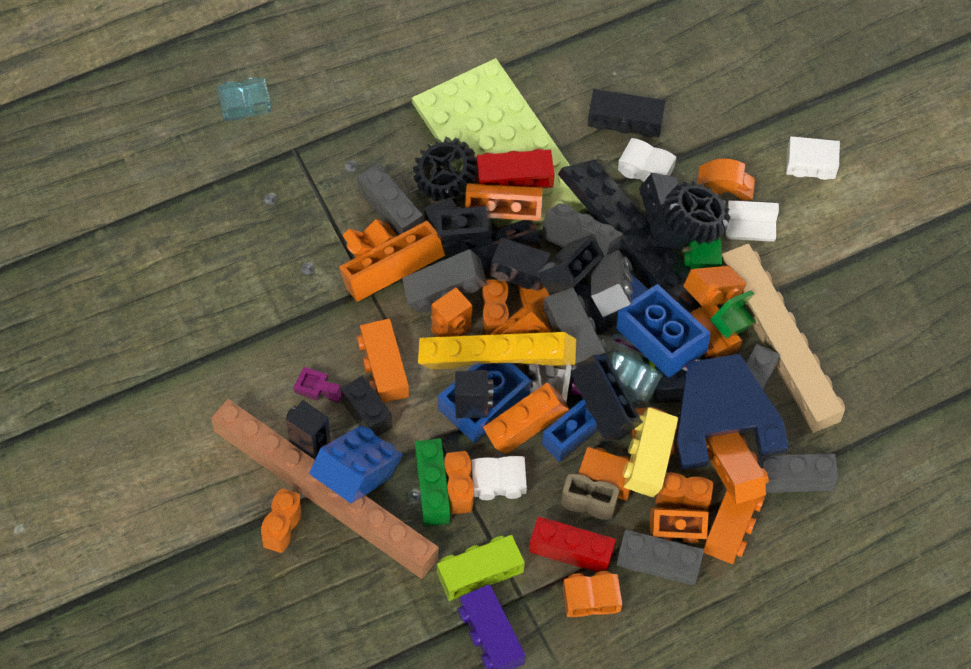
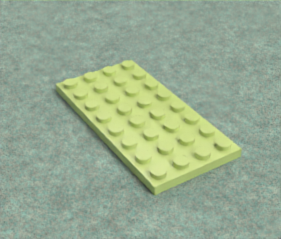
M496 58L412 97V104L435 138L444 142L446 136L452 141L456 137L461 143L463 141L466 142L469 148L474 150L476 157L488 152L496 154L508 153L509 151H533L535 149L552 151L555 174L554 188L542 189L541 221L532 220L539 235L542 233L546 211L559 203L569 205L573 210L581 214L588 212L586 207L558 175L562 167L570 166ZM463 160L460 163L461 166L458 170L459 174L461 173L463 168ZM491 218V223L495 229L521 221L517 219Z

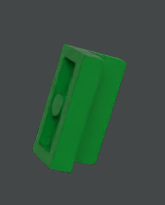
M752 290L729 299L710 319L726 339L751 328L756 323L743 307L754 296Z

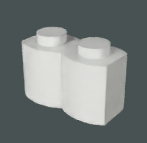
M631 138L619 159L618 170L627 178L641 179L643 182L651 172L670 176L675 167L676 156L666 150L654 148L642 140Z
M508 456L471 460L474 497H479L481 500H491L495 496L503 495L509 499H516L526 494L525 457Z

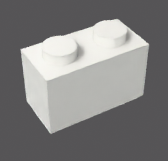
M790 137L787 148L786 174L796 177H818L823 180L835 179L839 168L840 141Z

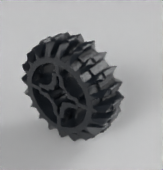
M446 136L444 142L436 138L435 145L427 143L429 149L426 151L420 149L422 157L415 158V162L418 165L413 167V171L416 174L413 177L414 181L418 183L417 188L423 192L425 197H431L435 202H438L440 199L441 201L448 199L449 197H452L453 201L456 202L457 195L459 194L465 197L464 191L467 189V184L478 182V178L475 176L478 173V166H476L477 157L474 150L469 148L466 142L463 141L461 143L456 137L452 141ZM462 160H463V168H462V171H461V173H460V175H459V174H458V170H459V168H460V166H461L460 163H461ZM434 165V171L431 174L432 178L430 179V171L432 166Z
M684 181L682 184H677L673 187L671 192L667 194L662 208L664 210L663 217L668 219L667 225L674 228L673 233L678 232L681 234V239L686 237L690 243L696 241L699 245L704 242L709 245L711 242L717 241L727 230L731 218L728 214L730 209L725 206L726 201L719 198L720 193L715 194L712 192V187L707 189L703 183L697 185L694 181L690 184Z

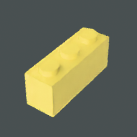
M648 407L643 415H639L643 423L634 429L637 430L636 438L632 439L628 449V453L631 454L630 462L626 463L622 476L626 478L624 488L654 498L663 486L678 417Z

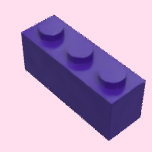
M490 584L461 596L460 607L457 608L462 622H467L471 629L469 636L475 647L479 646L483 653L481 660L485 669H515L524 665L525 653Z

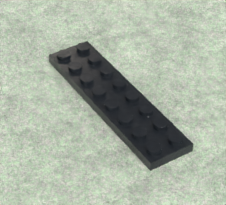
M596 160L561 168L558 173L559 177L598 222L610 225L614 230L623 233L619 248L652 287L658 284L689 313L703 307L684 288L691 270L685 266L678 254L671 248L655 245L647 218L640 213L633 202L622 192L617 183L610 178Z

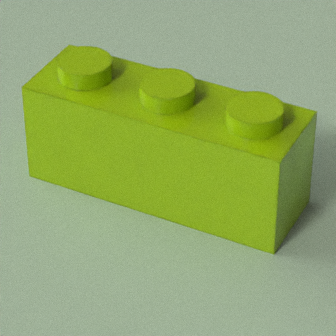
M512 535L507 537L498 536L492 539L489 544L481 547L475 545L468 548L463 554L457 556L449 555L442 558L437 563V575L448 600L452 601L490 584L491 586L524 573L525 562Z

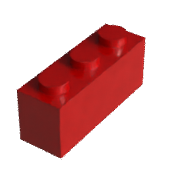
M535 149L533 151H509L508 153L496 154L488 152L483 155H477L478 184L542 189L554 188L555 174L551 150Z
M538 516L530 539L529 552L598 573L608 571L616 539Z

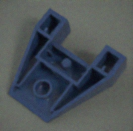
M740 354L694 361L687 364L676 441L681 470L708 465L709 457L705 438L754 430L759 456L781 454L787 451L788 442L784 422Z

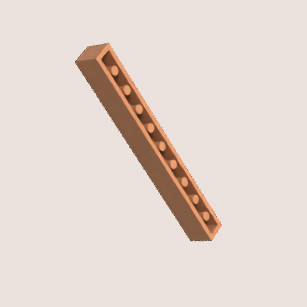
M227 399L211 417L214 432L419 578L423 579L437 562L438 546L367 496L361 497L352 504L309 474L315 461L313 458L231 400Z

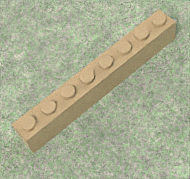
M749 243L723 253L722 266H731V269H734V272H737V275H740V278L746 281L742 294L750 290L754 292V296L743 307L756 321L753 328L764 347L780 354L776 368L812 432L815 433L841 422L845 411L844 402L834 393L832 382L822 372L820 361L816 354L811 353L806 336L800 333L796 327L794 315L791 312L788 313L784 306L782 294L779 291L776 292L772 285L771 275L768 271H764L761 266L759 254L752 250Z

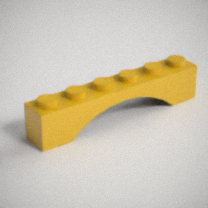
M566 332L420 338L418 363L431 370L456 369L463 366L485 363H526L548 366L575 365L576 339Z

